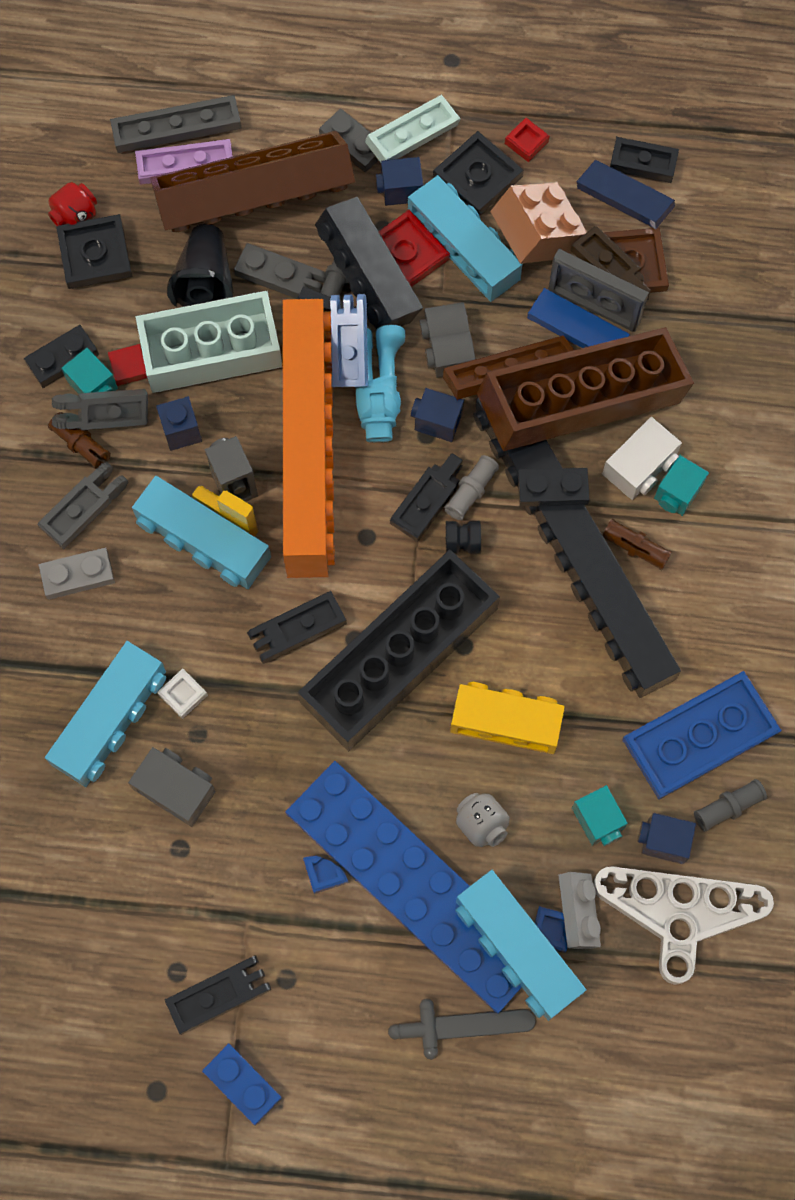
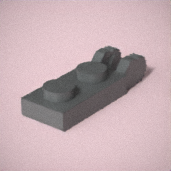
M145 389L80 393L78 396L73 394L53 396V408L60 410L78 409V415L73 413L56 414L52 417V426L59 429L80 428L81 430L146 425L148 393Z
M108 462L101 464L88 477L85 476L38 522V527L63 550L127 486L128 480L123 475H119L103 491L97 487L104 483L113 471V467Z

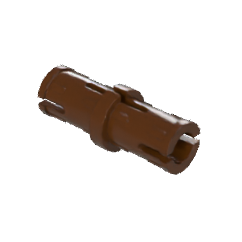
M52 419L49 421L48 428L67 442L68 449L73 453L81 454L95 469L103 464L96 457L97 454L105 461H109L111 453L94 441L88 430H81L80 428L59 429L52 426Z
M614 519L610 520L602 535L604 539L627 550V555L634 558L636 555L656 566L661 571L672 554L671 550H667L645 538L647 534L641 531L638 534Z

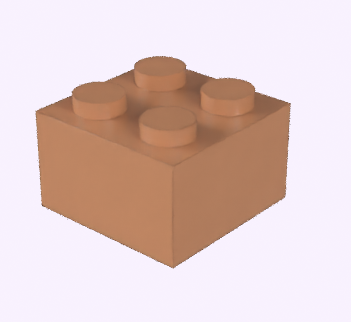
M558 182L510 186L490 211L520 264L553 260L558 249L571 254V245L587 233L580 217L575 213Z

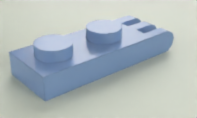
M331 295L332 387L368 386L366 295H357V308L353 307V296L344 295L343 309L340 308V296Z

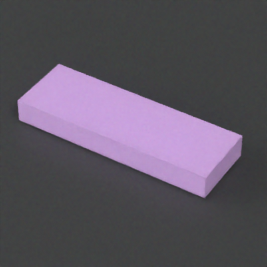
M230 139L135 151L140 185L150 184V177L233 157Z

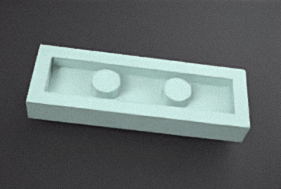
M440 95L368 134L365 143L380 162L398 159L458 126L460 117L446 99Z

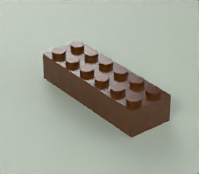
M337 131L150 177L164 230L171 229L172 232L185 231L191 227L190 224L203 221V224H213L221 221L222 216L233 213L235 216L248 215L254 212L253 208L264 205L267 208H276L284 205L285 200L296 197L298 200L311 199L317 195L316 192L329 189V192H339L347 189V184L355 183L348 145Z
M664 327L487 372L477 391V395L502 450L507 451L680 404L694 382L667 328Z

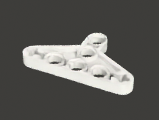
M605 867L599 871L593 882L596 895L601 900L661 939L659 971L664 980L674 985L686 982L693 975L697 942L766 917L772 911L774 905L771 893L765 887L759 885L636 869ZM608 875L614 876V882L625 884L627 882L626 876L632 877L629 886L631 898L623 897L627 888L618 887L613 890L612 894L607 893L606 886L601 885L600 881H605ZM642 879L651 880L656 886V895L651 899L642 898L636 889L638 881ZM686 884L691 888L693 897L689 903L682 904L675 900L673 896L675 885ZM720 888L727 893L729 902L725 908H716L711 904L709 900L711 890ZM736 890L741 892L738 899L748 900L755 893L758 894V900L764 902L765 905L759 908L757 913L753 912L752 905L742 903L738 905L740 912L732 911L737 901ZM682 920L688 924L690 933L687 939L677 940L671 935L670 925L673 921ZM677 956L685 961L687 971L684 976L674 977L669 974L667 962L671 957Z

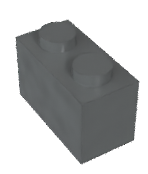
M237 436L230 439H218L209 448L205 449L210 471L220 495L223 491L227 490L245 502L258 497L253 470Z
M152 747L129 780V785L143 797L190 827H193L216 793L213 785L210 783L212 777L197 767L190 771L182 766L180 763L183 759L171 750L165 748L163 752H160Z

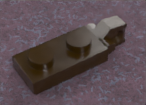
M594 226L571 245L570 251L577 258L650 294L651 290L643 283L644 277L640 273L641 268L597 226Z

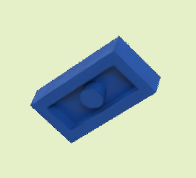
M229 1043L202 1070L254 1126L282 1099L271 1085Z

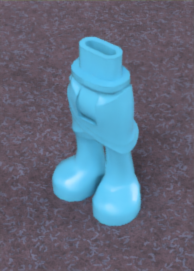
M385 325L376 331L379 377L373 379L372 331L367 328L368 386L355 387L357 412L361 421V428L366 431L367 442H387L393 440L392 428L396 426V417L401 411V398L399 392H397V376H395L396 352L405 342V329L398 325Z

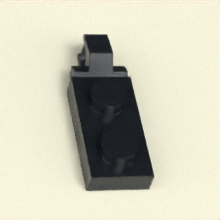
M451 453L441 467L436 464L432 468L428 467L392 515L390 524L418 542L457 490L460 480L456 476L463 467L461 465L463 460Z

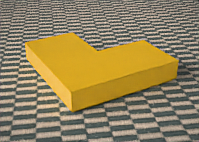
M198 486L192 494L193 499L255 537L258 533L253 506L227 490L218 496L203 486Z

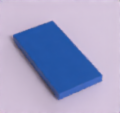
M742 671L625 735L622 740L656 797L660 800L774 737L782 730L746 673Z

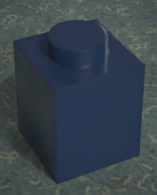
M420 157L381 161V174H376L377 193L384 194L385 206L408 204V196L423 186Z
M425 388L422 399L416 398L411 410L410 417L415 418L414 430L453 442L463 415L464 400H456L453 396Z
M189 396L156 405L170 451L202 442Z
M653 813L648 822L642 821L637 842L643 844L641 854L684 864L690 857L696 823Z

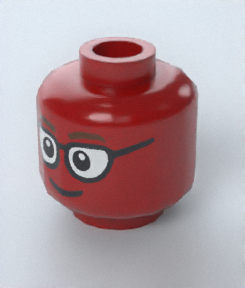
M69 182L49 197L48 202L51 211L48 212V216L56 226L74 225L77 222L91 220L96 215L95 205H97V200L92 192L82 183L77 185Z

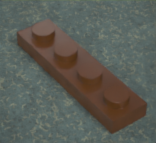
M562 335L446 367L443 370V379L456 400L476 395L487 372L573 351L574 349L565 336Z

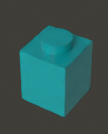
M88 348L61 368L68 384L78 394L108 392L118 389L113 374Z
M679 455L658 486L654 499L658 501L664 510L683 516L704 485L709 472Z
M607 785L576 800L572 806V810L592 846L599 842H602L603 846H607L623 837L621 831L624 830L628 823Z

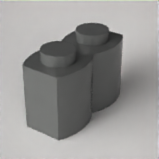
M464 302L425 308V319L419 320L422 339H429L430 348L425 349L428 369L434 368L436 378L443 377V370L446 367L475 360Z

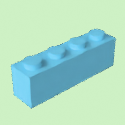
M437 175L408 196V210L450 253V259L490 302L520 281L522 264L518 261L513 250H509L501 242L500 236L495 229L487 227L480 220L479 214L473 206L466 205L459 198L458 192L452 184L445 183Z
M158 476L153 478L132 506L137 519L136 524L150 534H153L154 531L165 537L164 541L171 548L179 552L184 549L193 555L192 559L205 569L213 567L221 572L220 577L234 587L240 584L244 588L249 589L271 558L270 549L267 544Z
M126 641L45 756L50 765L84 787H87L90 781L95 782L105 769V763L103 762L110 752H116L123 744L126 737L124 732L130 723H136L146 709L144 703L150 694H156L166 680L164 675L166 670L163 663L129 641Z
M493 870L489 871L457 896L456 903L459 905L455 909L457 915L468 928L472 925L476 927L482 935L478 939L481 946L490 957L497 955L505 965L502 969L503 974L513 987L516 988L520 985L529 996L525 1002L538 1018L544 1015L549 1021L587 990Z

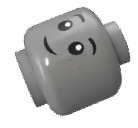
M473 793L467 796L457 807L456 824L474 846L484 847L490 845L494 847L506 838V829L509 825L510 817L492 795Z

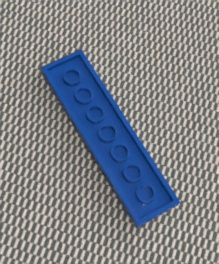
M336 761L285 811L286 815L494 1012L498 1014L522 988L520 985L516 988L513 987L502 972L505 965L497 955L490 957L478 941L482 935L476 927L472 925L468 928L457 915L455 909L459 905L456 903V898L469 888L470 885Z

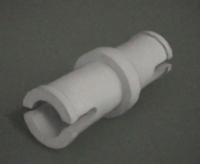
M482 455L470 474L462 477L459 482V489L444 507L447 514L452 518L460 521L463 520L464 515L474 501L482 498L485 493V486L499 469V465L494 459Z

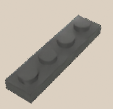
M235 95L110 119L117 153L242 129Z

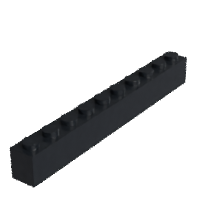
M479 398L476 400V410L473 413L476 425L480 431L486 430L491 439L489 441L490 448L497 459L502 458L507 467L505 469L506 476L513 487L518 486V469L562 468L547 440L503 451ZM585 505L524 507L529 515L534 514L540 524L538 525V531L542 540L546 544L550 543L556 552L554 559L562 573L567 572L573 582L571 583V589L574 596L579 602L584 601L590 611L588 619L592 627L597 632L601 631L606 639L605 648L608 655L614 662L618 660L624 671L622 678L627 688L631 692L635 690L638 697L642 698L675 681L681 669Z

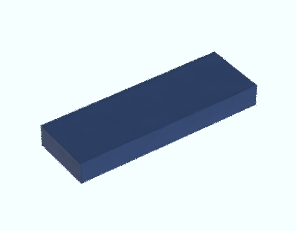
M594 160L576 181L577 189L654 229L658 228L675 207L674 199L597 160Z

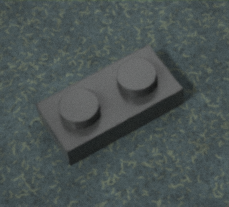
M341 108L319 128V135L337 131L348 145L351 162L365 173L378 161V158L365 143L367 135L371 132Z

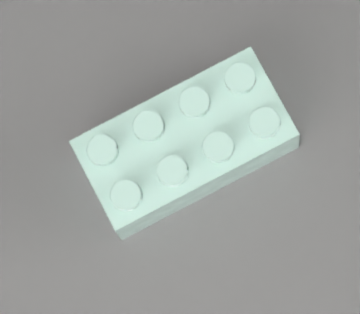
M267 291L135 316L146 374L152 393L282 367L280 347Z

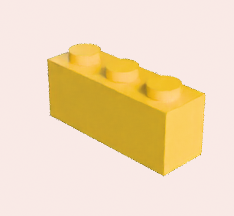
M468 682L467 685H459L450 733L554 755L565 706L557 704L558 701L550 697L539 696L535 700L523 697V694L516 690L503 689L501 693L488 690V686L485 684Z

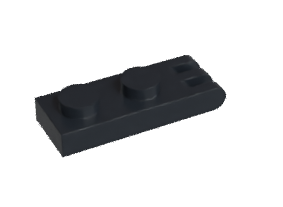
M329 591L250 629L247 634L250 640L264 635V638L253 644L256 652L270 647V650L259 656L264 664L346 625L347 621L332 591Z
M256 955L165 999V1003L180 1035L272 990L269 982L254 988L253 983L265 977L263 969L251 974L247 972V969L259 963Z

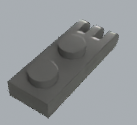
M249 243L246 244L234 268L235 276L298 299L303 286L320 293L323 286L319 282L324 283L326 280L325 272Z

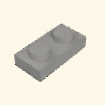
M106 547L39 564L43 588L48 600L115 583Z
M577 872L558 874L567 947L572 949L601 947V928L597 919L595 905L596 890L592 882V875Z

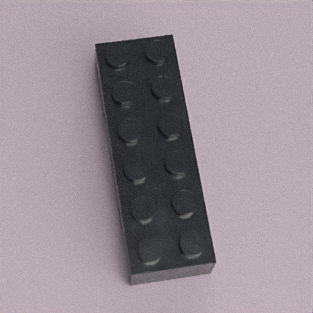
M448 550L298 691L300 703L349 752L498 610L500 596L455 553Z

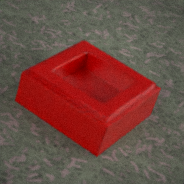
M525 118L505 137L504 144L529 162L549 142L550 136L529 119Z
M140 344L108 352L117 386L147 378Z

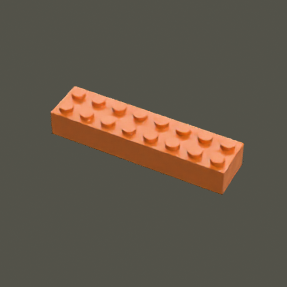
M323 299L283 300V557L287 578L329 577L328 566H335L333 538L335 523L333 513L334 452L332 438L334 433L332 418L331 311L324 312Z

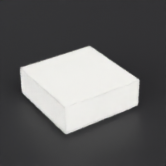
M183 668L157 692L182 719L208 696L207 692Z

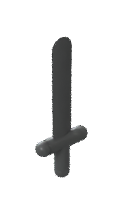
M423 999L419 1005L421 1022L394 1024L389 1027L388 1034L390 1038L395 1040L399 1038L422 1037L424 1056L432 1060L438 1056L437 1040L528 1032L534 1028L536 1019L534 1014L527 1009L500 1011L498 1014L496 1012L435 1017L433 1001Z

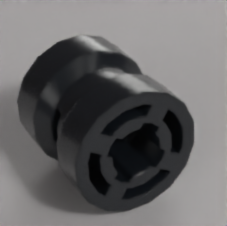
M480 520L469 521L467 524H463V526H460L457 521H446V552L451 550L457 555L460 549H463V551H467L470 555L481 554Z

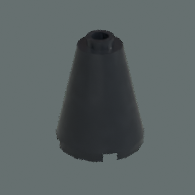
M200 224L192 229L167 284V296L175 307H177V303L185 307L233 297L234 292L224 235L218 227L212 224Z

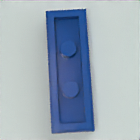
M546 288L543 289L527 316L531 321L559 336L564 335L568 341L581 348L630 336L629 333Z

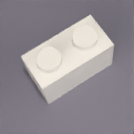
M650 417L606 461L602 475L631 500L640 492L646 495L656 484L657 479L655 477L662 470L666 473L669 472L679 457L677 454L682 442L653 417Z

